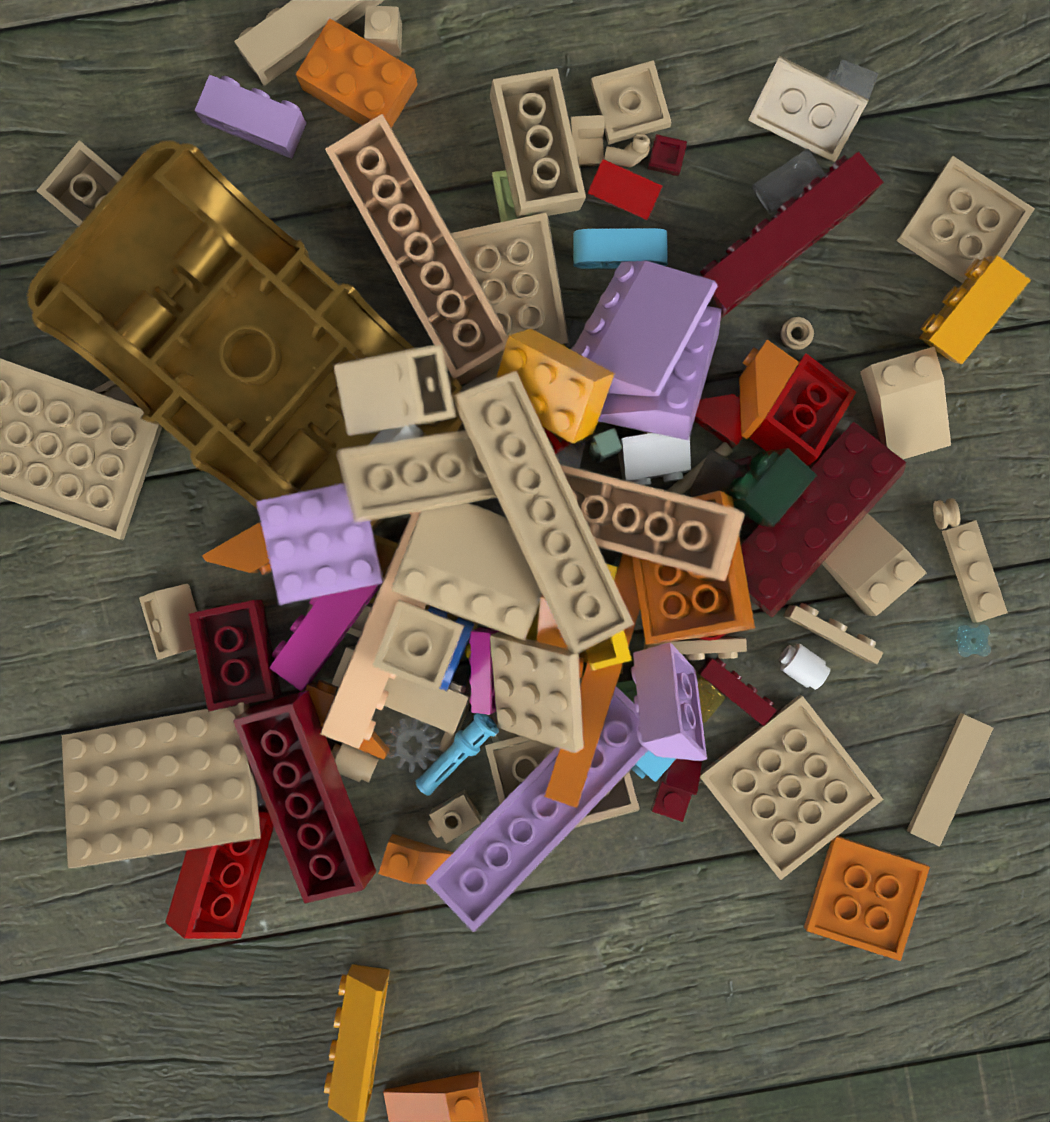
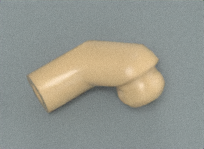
M637 134L634 136L633 142L624 149L607 146L604 160L618 166L633 167L648 155L650 139L645 134Z

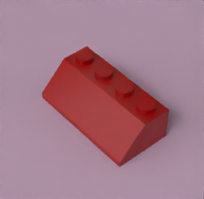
M258 807L261 838L186 851L165 921L168 926L184 939L241 938L274 828L268 809Z

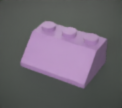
M671 642L634 652V666L631 668V673L637 687L634 704L640 719V726L637 727V736L641 745L645 746L657 757L706 760L707 754L695 668Z

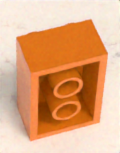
M330 18L296 73L303 91L362 126L382 114L392 128L418 85L414 68Z

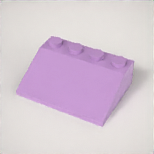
M649 261L621 262L620 266L615 270L606 291L601 295L593 314L586 322L579 339L571 350L615 373L608 391L609 394L659 396L718 285L713 280Z
M709 306L705 308L659 396L608 393L598 421L688 440L718 339L722 309Z

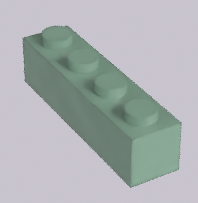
M614 428L594 436L590 444L588 453L591 460H596L597 464L616 457L622 449Z

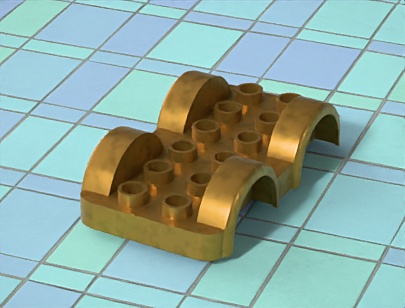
M162 141L145 151L36 274L30 283L27 294L28 305L33 311V322L40 330L57 338L94 365L144 412L140 417L142 420L152 424H160L191 451L190 458L196 468L213 475L225 483L257 510V501L344 484L338 459L339 451L368 446L382 431L348 436L334 365L416 350L376 313L354 287L348 284L338 285L309 259L308 251L300 239L296 241L270 220L234 187L197 147L189 143L181 145L174 141ZM448 376L451 397L453 398L455 395L462 393V389L456 378L453 379ZM454 403L455 417L415 424L424 433L421 437L462 430L464 424ZM384 518L370 520L372 530H374Z

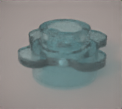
M983 624L975 628L968 627L967 625L960 626L957 630L958 653L962 657H969L971 654H979L982 657L989 655L991 652V647L988 645L989 627ZM972 638H976L975 644H972Z

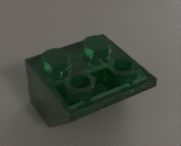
M788 448L772 449L764 453L761 451L749 462L748 466L751 469L743 478L741 476L736 478L730 484L727 491L729 492L728 495L732 497L734 509L744 513L745 516L761 526L774 527L817 474Z

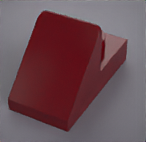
M676 758L662 774L651 811L683 822L692 794L697 795L702 761Z

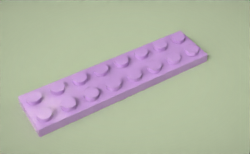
M617 687L615 688L578 808L544 797L560 748L556 747L425 881L473 932L479 928L649 751L645 746L641 745L637 736V727L640 726V719L635 704Z

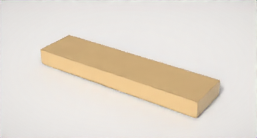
M959 714L907 829L909 833L940 847L994 729L993 727L965 714Z

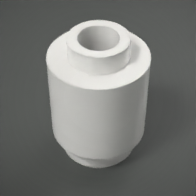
M800 643L794 647L791 645L787 646L779 657L781 662L780 670L806 688L818 689L830 673V668L825 665L826 662Z

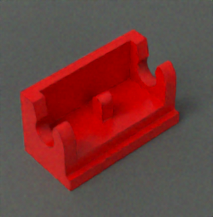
M602 159L588 194L647 221L661 193L662 185Z

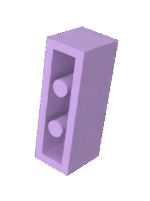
M209 74L195 108L196 114L204 124L291 159L306 126V121L300 108L286 100H282L281 103L270 99L267 93L256 88H252L251 91L240 87L237 81L227 76H222L220 79Z

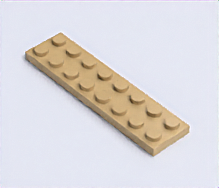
M512 372L455 395L452 398L453 403L568 650L573 654H577L634 625L517 372Z

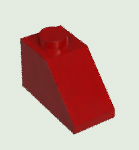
M734 394L700 399L694 422L723 443L726 442L731 449L737 446L743 438L741 432L740 395L737 397Z

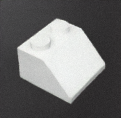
M649 433L621 438L619 441L622 449L618 453L623 481L646 486L651 484L652 478L663 477L664 482L683 479V473L691 470L690 436L688 440Z

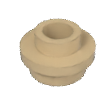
M802 317L789 319L781 329L782 342L792 350L804 349L812 342L814 337L811 323ZM798 329L802 334L801 339H794L791 331Z

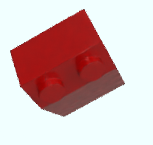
M805 353L799 360L797 367L765 419L749 438L798 475L819 457L857 392Z

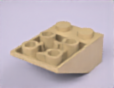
M442 345L334 365L348 436L455 417Z

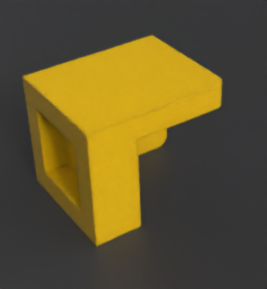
M624 630L585 649L591 670L631 660Z

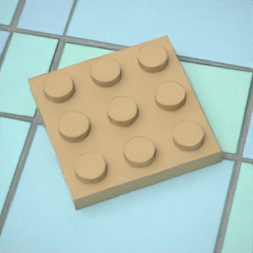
M952 156L896 241L963 284L967 279L964 273L975 259L981 260L983 257L995 255L1003 259L1035 208Z
M502 632L491 635L490 643L498 728L573 753L584 748L578 653L573 654L565 648L526 638L524 640Z

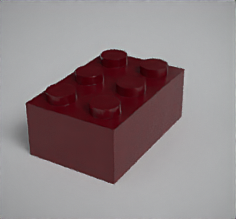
M262 599L188 613L208 712L234 707L241 702L249 704L282 695L278 674L269 668L275 659L271 656L273 649Z

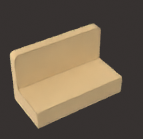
M188 584L154 591L139 598L157 660L195 649L188 613L197 612Z

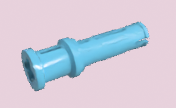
M476 713L474 720L464 730H459L455 734V742L415 780L417 788L423 794L430 796L468 756L478 754L480 746L490 736L494 737L499 732L496 723L487 714Z

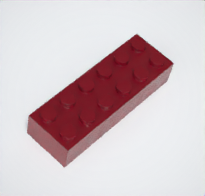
M859 151L849 159L845 155L839 158L830 166V171L822 178L817 176L803 189L804 192L796 200L794 197H791L777 209L778 213L771 218V222L768 218L762 220L751 230L752 234L746 238L745 243L742 239H739L725 251L726 255L721 258L719 264L716 260H713L699 272L701 274L700 277L713 280L718 285L707 306L722 309L721 319L865 204L884 183Z
M853 422L741 545L750 600L773 618L904 474L907 462Z
M309 691L250 706L236 717L233 722L304 904L364 890L377 871L326 736L321 735L322 726Z

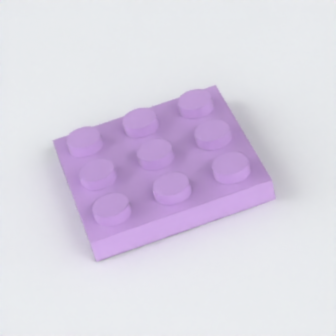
M345 484L257 501L279 604L384 582L371 521L354 523Z

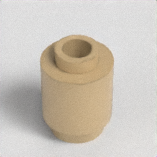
M345 743L342 746L335 744L332 750V755L340 775L359 783L361 780L369 783L379 758Z

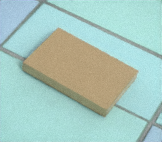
M779 56L748 121L835 163L869 99Z

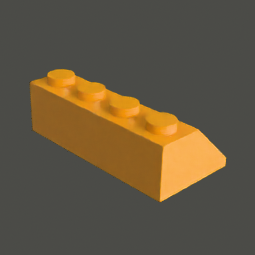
M355 964L351 965L347 975L342 974L340 980L339 995H343L344 999L343 1006L336 1009L334 1028H339L338 1039H333L331 1043L329 1060L334 1061L333 1073H327L324 1093L329 1094L327 1107L349 1122H364L372 1096L390 970Z

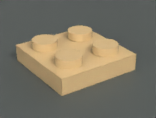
M654 60L591 78V86L599 114L604 115V132L608 145L634 138L637 134H648L671 126V118Z
M398 600L372 666L438 692L464 625Z

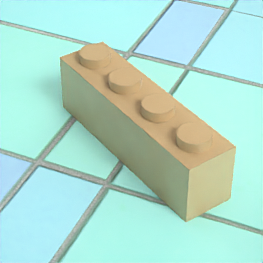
M354 646L346 647L332 682L337 687H339L355 649ZM396 676L394 680L391 678L387 680L384 690L389 691L384 706L455 734L458 731L471 695L465 692L466 686L454 681L451 682L447 692L441 689L437 692Z

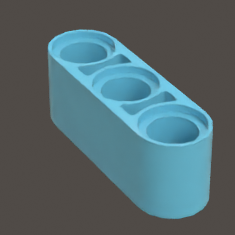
M581 229L573 233V265L576 268L617 269L621 262L649 261L662 266L668 265L667 231L664 229Z

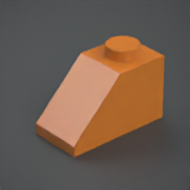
M260 522L202 555L207 562L248 573L261 572L262 575H266L272 572L263 528Z
M392 834L378 874L409 884L428 885L425 881L453 852Z

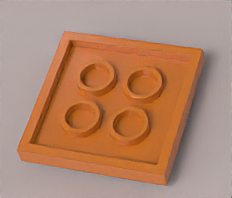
M836 836L830 842L804 928L808 932L901 961L930 867L927 864Z

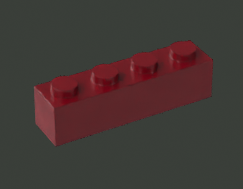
M709 658L697 673L764 726L776 712V709L772 707L774 703L766 696L763 698L756 694L758 690L750 683L747 685L740 681L742 677L734 670L731 673L726 670V664L719 658L715 660Z

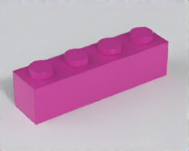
M479 627L472 630L469 637L471 645V655L469 658L471 675L469 682L471 685L470 705L472 713L491 715L496 712L490 636L499 631L493 628Z

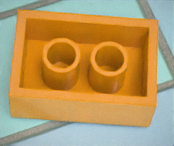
M998 255L983 257L981 260L975 259L964 273L967 279L959 288L954 286L942 300V303L945 304L943 309L937 315L931 314L920 328L924 332L919 338L929 346L935 347V350L949 361L963 364L1031 281V279Z
M531 328L509 335L496 379L516 371L541 426L569 442L575 443L593 434L615 373Z

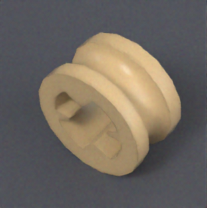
M954 498L947 499L945 503L941 500L934 502L933 514L939 529L947 528L948 524L951 527L959 526L960 511Z

